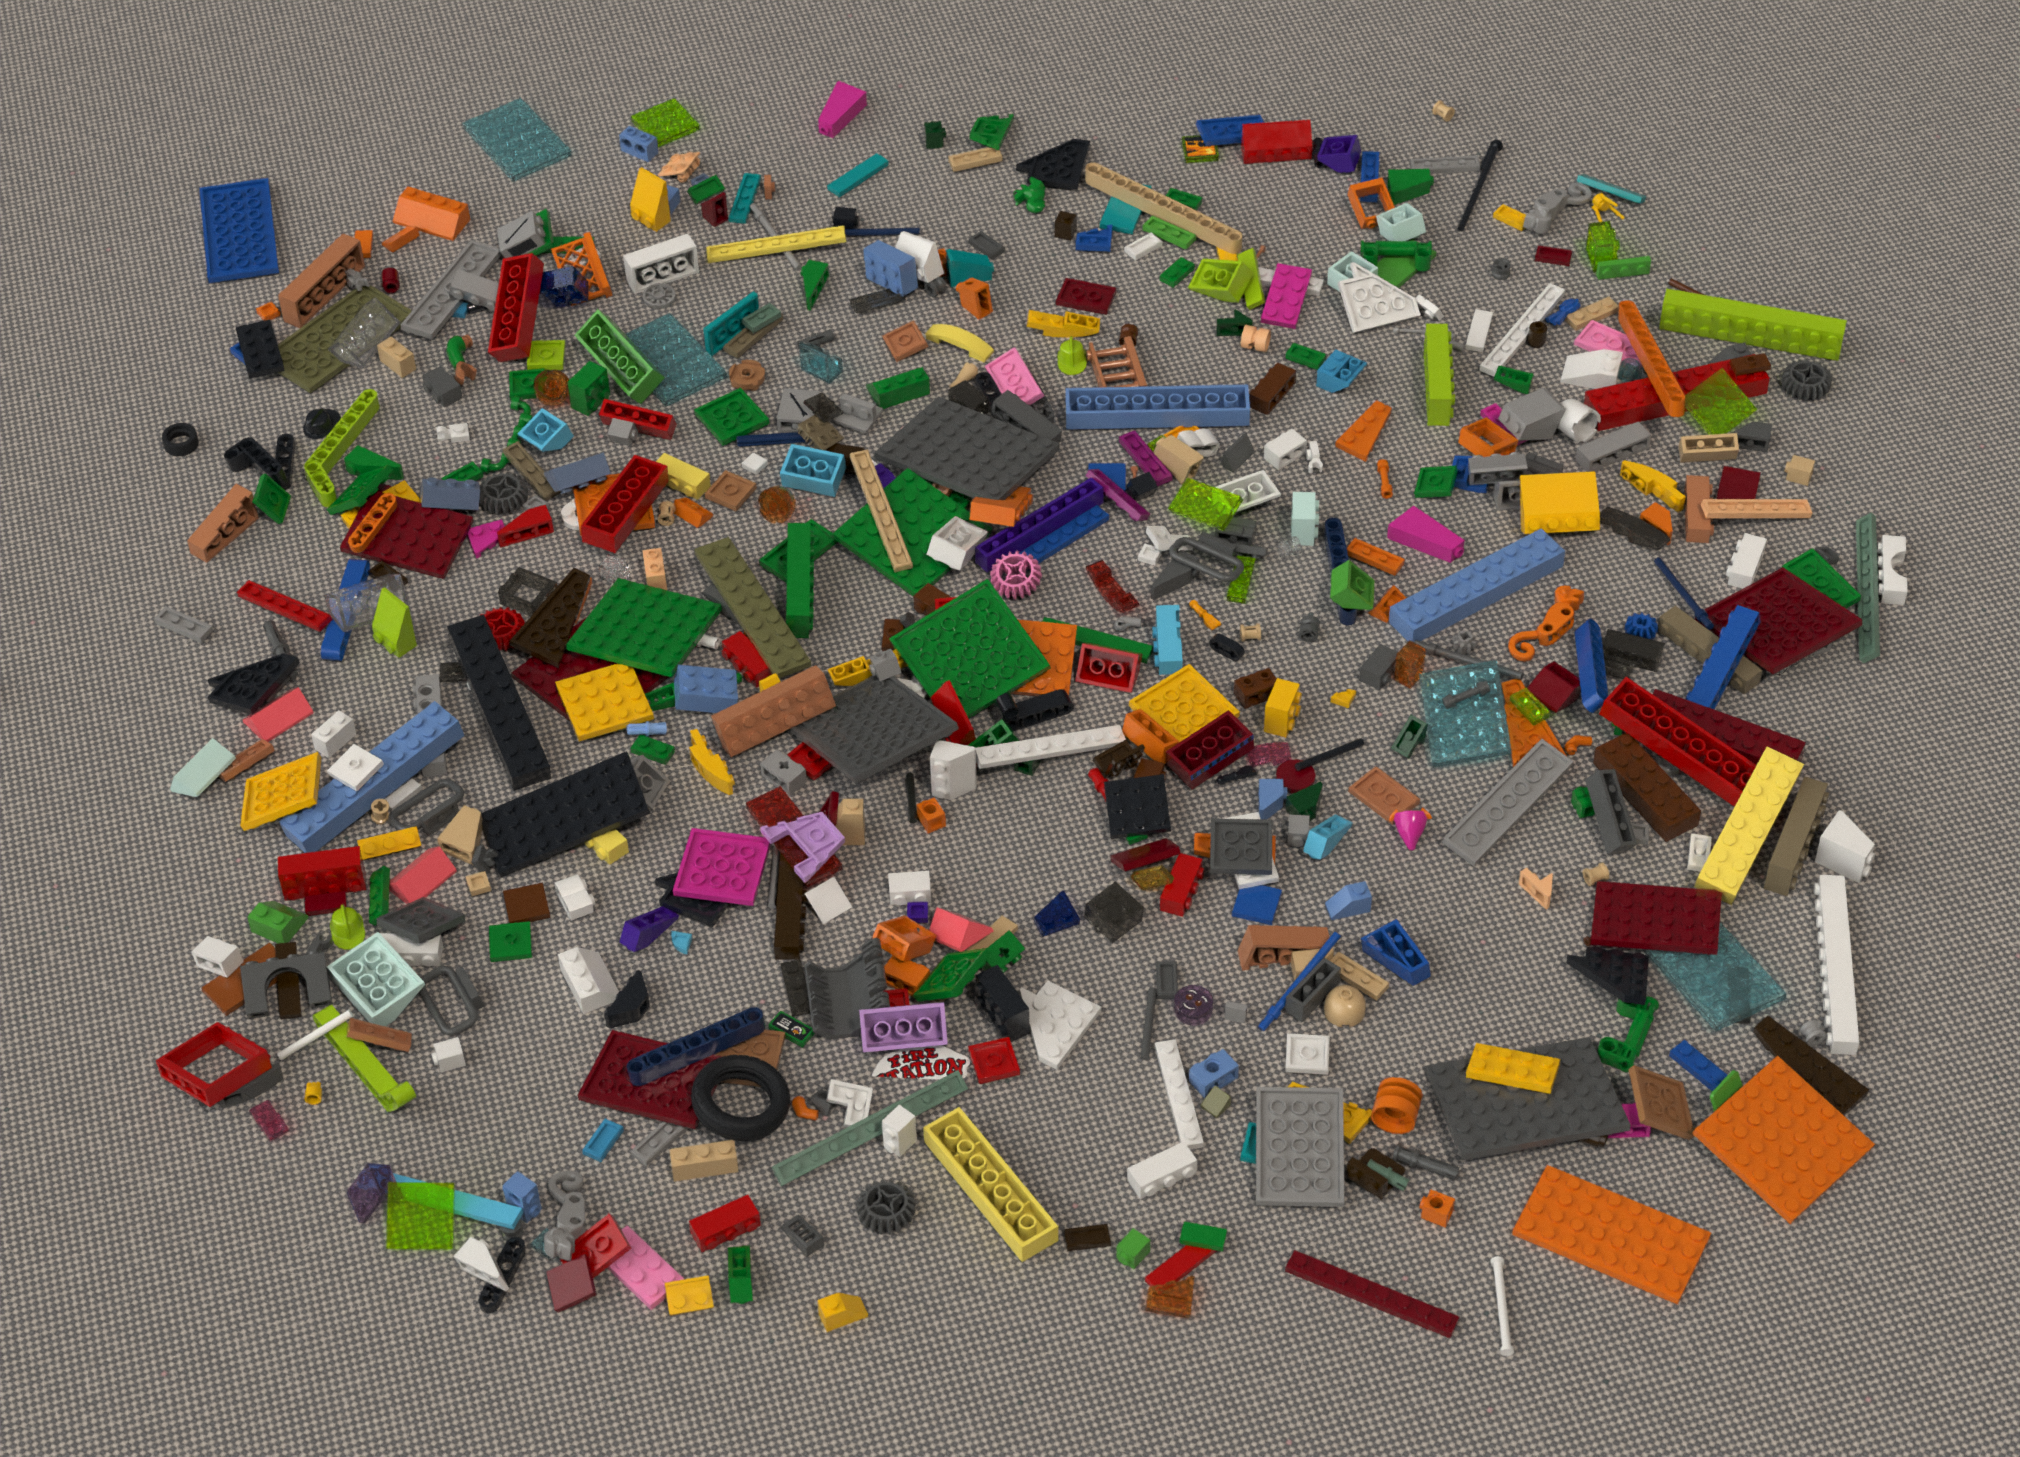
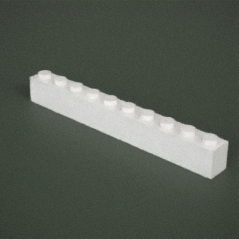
M1819 875L1818 883H1814V895H1817L1815 911L1819 912L1816 918V927L1820 928L1818 932V944H1821L1819 960L1823 961V965L1820 968V976L1824 977L1822 994H1825L1826 997L1823 1000V1011H1827L1824 1020V1026L1828 1028L1826 1045H1830V1054L1856 1055L1859 1046V1033L1845 876Z

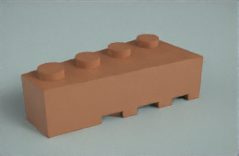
M235 484L187 540L190 553L207 563L258 520L256 505L252 502L254 498L253 493Z
M1248 925L1237 951L1242 971L1250 970L1249 966L1259 965V968H1267L1268 964L1280 962L1281 966L1289 965L1293 951L1321 949L1330 936L1327 927Z

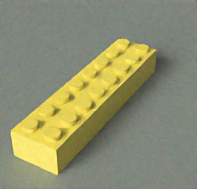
M1766 747L1696 880L1695 888L1722 892L1721 900L1730 905L1733 904L1802 771L1803 763Z
M960 1107L923 1127L924 1143L1021 1262L1058 1241V1225Z

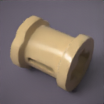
M1441 100L1437 101L1432 109L1434 115L1443 117V120L1446 122L1450 121L1455 113L1453 107L1444 105V102Z
M670 501L661 502L659 505L660 514L658 515V522L663 526H670L674 523L673 513L676 507Z
M1256 623L1254 626H1244L1241 624V642H1244L1246 639L1261 640L1260 623Z
M376 799L371 804V819L376 824H384L389 816V803L384 799Z
M1599 863L1597 867L1592 869H1583V878L1588 886H1592L1594 882L1600 880H1609V871L1604 863Z

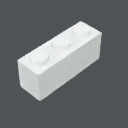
M1745 533L1743 539L1738 540L1736 551L1738 552L1733 553L1731 559L1733 565H1729L1726 576L1729 577L1728 585L1743 589L1753 583L1765 552L1766 538Z
M380 933L409 966L431 967L441 965L443 951L441 935L431 937L424 943H415L396 933Z
M1181 1142L1127 1168V1181L1140 1199L1146 1196L1149 1197L1165 1187L1173 1186L1184 1178L1192 1177L1197 1173V1159L1185 1142Z

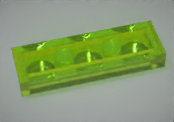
M1237 555L1236 558L1240 559L1244 564V570L1235 581L1230 582L1227 601L1245 604L1256 558Z

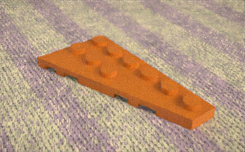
M1513 679L1502 682L1501 687L1505 698L1504 712L1512 766L1514 767L1541 739L1566 755L1532 697L1525 692L1526 687L1522 681Z

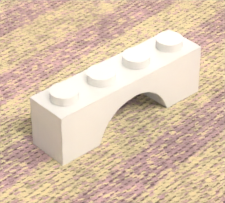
M1882 535L1881 542L1877 543V554H1880L1877 558V566L1880 567V570H1878V581H1880V584H1878V595H1881V603L1905 604L1907 578L1896 573L1892 567L1903 564L1906 553V537Z

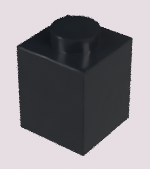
M835 208L833 227L844 226L845 229H855L856 226H859L860 217L857 216L856 208Z
M1150 472L1130 479L1126 486L1127 494L1136 502L1154 495L1158 488Z

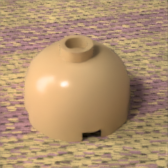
M1339 985L1330 990L1326 995L1324 1014L1330 1023L1338 1027H1342V1025L1352 1027L1359 1024L1365 1016L1366 1002L1363 994L1357 988L1351 985Z

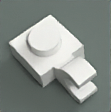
M467 423L449 425V429L444 426L436 427L438 441H445L447 439H451V443L470 441Z
M1317 441L1309 442V449H1306L1307 461L1310 460L1309 473H1312L1315 467L1319 469V472H1322L1323 469Z

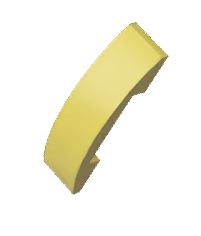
M934 324L925 333L926 339L937 344L943 340L969 351V357L984 363L994 352V349L985 341L956 326Z

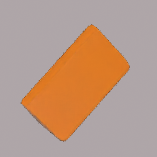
M408 226L381 244L393 253L419 237L418 227Z
M687 497L674 500L676 507L674 514L696 528L701 527L714 515Z
M1393 585L1383 594L1368 614L1387 623L1389 621L1390 606L1407 597Z

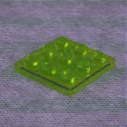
M675 98L631 116L632 123L639 130L657 137L658 147L700 130V125Z
M1723 368L1685 395V408L1708 435L1727 434L1758 410Z
M388 1182L386 1249H454L455 1183Z

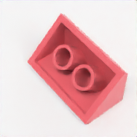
M299 687L290 689L258 709L253 715L250 714L242 720L260 739L269 742L314 712Z
M440 846L430 848L390 880L389 892L406 904H409L422 897L426 898L456 873L457 870Z
M938 907L929 931L937 935L935 941L959 952L964 951L994 931L992 927Z

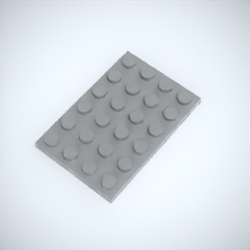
M1256 1088V1205L1344 1207L1343 1088Z

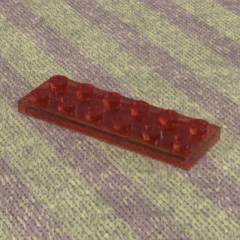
M781 786L746 802V809L760 827L768 825V827L776 826L778 822L782 821L786 823L797 821L798 817L804 816ZM790 835L774 842V845L793 869L795 865L809 858ZM833 854L805 882L806 886L809 887L843 870L842 863Z

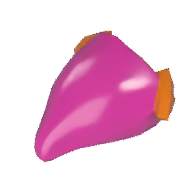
M1423 807L1421 811L1398 812L1396 809L1390 815L1389 821L1395 822L1397 831L1407 848L1413 851L1424 831L1427 819L1430 820L1432 817Z

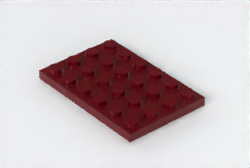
M376 491L373 495H369L366 498L367 502L361 506L340 545L341 552L378 562L383 561L389 565L445 579L474 522L473 517L442 508L422 507L420 502L395 496L397 508L366 549L360 553H355L351 551L348 539L378 499L385 493ZM377 513L373 516V518L379 519L383 516V514ZM366 527L363 531L370 532L373 528Z
M1597 881L1591 945L1717 955L1722 892L1709 889Z
M612 1030L577 1096L579 1101L696 1129L700 1121L694 1112L691 1101L694 1080L708 1063L722 1056L713 1054L647 1084L635 1086L630 1082L627 1063L635 1057L668 1043ZM718 1084L712 1089V1091H711V1095H712V1096H713V1094H714V1092H715V1090H716Z

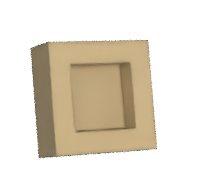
M485 871L466 876L471 897L491 891Z

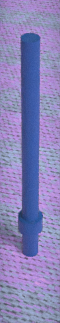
M1337 932L1330 936L1279 1001L1269 1008L1266 1012V1017L1258 1025L1261 1031L1264 1032L1273 1020L1278 1019L1281 1015V1010L1286 1005V996L1312 971L1340 939L1341 936Z

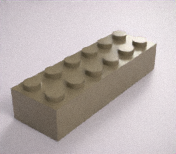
M1804 776L1770 860L1764 889L1784 896H1788L1790 889H1795L1798 880L1796 877L1801 874L1804 865L1801 862L1807 859L1808 848L1812 846L1815 838L1813 833L1818 831L1821 822L1819 819L1824 816L1826 805L1823 804L1827 803L1830 794L1826 792L1828 783Z

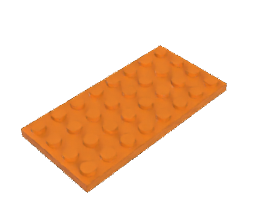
M1547 1165L1522 1211L1512 1235L1678 1305L1708 1244L1711 1232Z

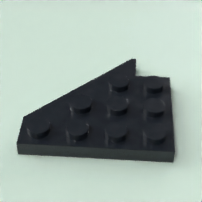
M1071 139L1016 164V171L1029 173L1027 184H1031L1029 179L1033 177L1042 181L1044 186L1078 190L1090 148V140Z
M282 653L210 678L207 681L215 689L207 698L210 703L253 715L298 666L300 661L296 656Z
M678 873L655 879L656 886L667 890L659 900L660 906L708 926L714 927L730 904L673 896V888Z
M1586 947L1585 957L1567 954L1566 963L1621 1001L1645 1005L1648 955L1638 952L1627 953L1621 950H1606L1600 947Z

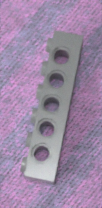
M439 674L416 676V685H412L413 695L417 696V699H413L414 710L418 712L417 714L434 701L443 707ZM446 751L422 769L423 777L447 774Z

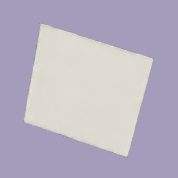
M835 877L805 893L823 924L852 908Z

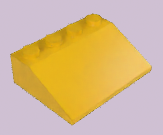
M1595 471L1520 475L1521 532L1531 534L1541 528L1546 533L1600 530V510Z

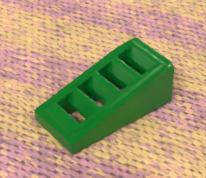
M1498 365L1494 380L1523 394H1529L1534 374Z
M674 682L645 694L647 700L651 701L649 705L652 711L675 707Z

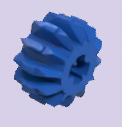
M1641 612L1638 615L1634 613L1632 616H1628L1624 630L1627 638H1632V643L1635 641H1639L1640 644L1643 641L1649 643L1650 640H1654L1656 637L1658 624L1656 623V618H1651L1650 614L1643 615Z

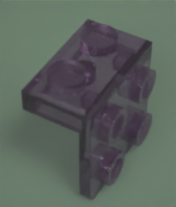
M367 1163L347 1191L359 1223H366L381 1202L399 1204L403 1199L390 1165Z

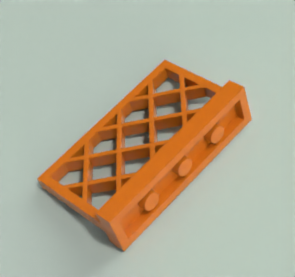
M590 232L584 233V238L551 249L571 306L603 295L606 298L613 296ZM584 245L581 253L574 251L576 246ZM562 251L568 252L565 258L558 257L557 253ZM571 254L578 256L575 262L568 260ZM582 258L589 260L586 266L579 264ZM565 264L572 266L569 272L562 270ZM576 267L583 270L580 276L573 274ZM587 271L594 274L591 280L584 278ZM570 277L577 279L574 286L567 284ZM581 281L588 283L585 290L578 288ZM592 285L599 287V291L593 293L589 292V289ZM575 291L582 293L579 298H572Z

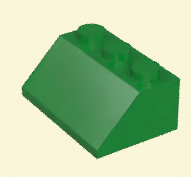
M923 367L867 384L866 388L877 406L886 409L929 395L930 380Z

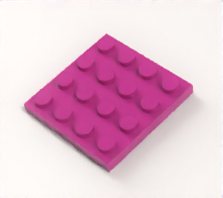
M692 828L673 888V896L754 906L771 844L765 837Z

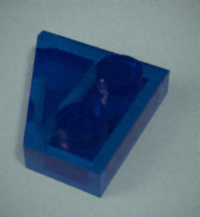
M1061 891L1034 917V923L1042 937L1080 924V918L1065 891Z

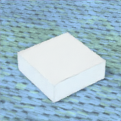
M752 453L742 462V468L755 475L768 465L767 459L755 453Z
M1144 544L1138 555V561L1155 566L1162 551L1157 550L1155 546Z

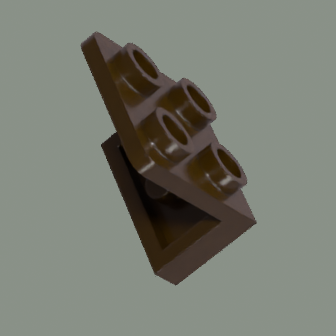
M1124 740L1095 756L1092 761L1104 778L1107 779L1111 776L1115 778L1123 772V769L1127 767L1131 769L1139 763L1138 760L1143 756L1142 753L1145 746L1141 744L1132 749L1127 740Z
M1370 1148L1360 1160L1352 1157L1347 1162L1346 1177L1382 1200L1394 1186L1388 1184L1387 1178L1367 1166L1369 1160L1372 1159L1386 1168L1391 1167L1393 1168L1392 1171L1402 1176L1405 1174L1406 1169L1377 1149Z

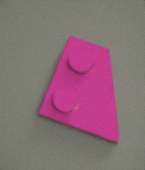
M502 519L470 528L467 537L476 559L481 557V552L485 549H492L498 543L497 532L505 527Z

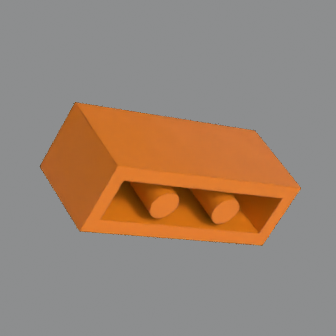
M1141 708L1126 714L1122 728L1123 734L1136 746L1143 744L1145 746L1143 752L1154 761L1166 764V751L1178 744L1179 741Z

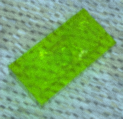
M1527 688L1510 695L1511 703L1533 726L1549 718L1550 712Z

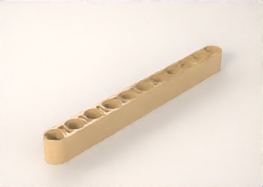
M1098 163L1086 165L1085 182L1088 185L1150 215L1196 234V237L1231 254L1241 252L1242 233Z

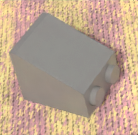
M1541 388L1506 403L1498 419L1518 440L1551 439L1566 409L1546 388Z

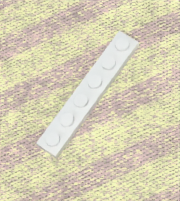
M1176 1039L1156 1042L1155 1051L1180 1143L1185 1142L1190 1150L1203 1148L1204 1142Z

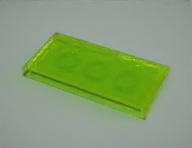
M1187 478L1168 509L1178 515L1225 531L1244 499L1239 495Z

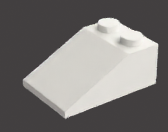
M1602 349L1569 355L1565 362L1560 383L1593 389L1616 385L1621 369L1623 352Z
M955 516L932 536L927 555L936 561L949 565L952 569L961 570L975 554V547L984 541L988 531Z

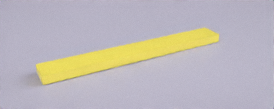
M844 226L707 246L708 263L844 243L846 242Z

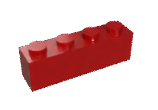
M604 399L599 412V417L605 425L610 426L613 418L633 422L638 433L667 440L672 439L677 425L674 416L671 414Z

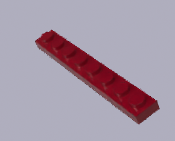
M1294 1250L1285 1267V1272L1450 1339L1459 1322L1460 1316Z

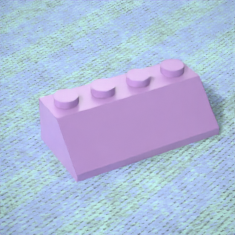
M944 1002L859 1010L863 1052L948 1044Z

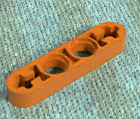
M383 494L348 539L351 551L360 553L373 540L397 508V500L394 494ZM377 513L383 514V516L379 519L373 518V516ZM366 527L373 528L370 532L363 531Z

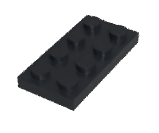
M271 319L235 327L249 379L285 371Z

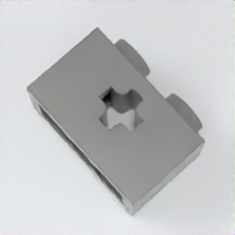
M775 750L760 763L761 776L789 796L807 782L805 768L791 760L787 754H783L778 750Z

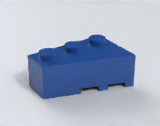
M1397 919L1361 938L1362 950L1365 954L1412 986L1431 977L1429 962Z

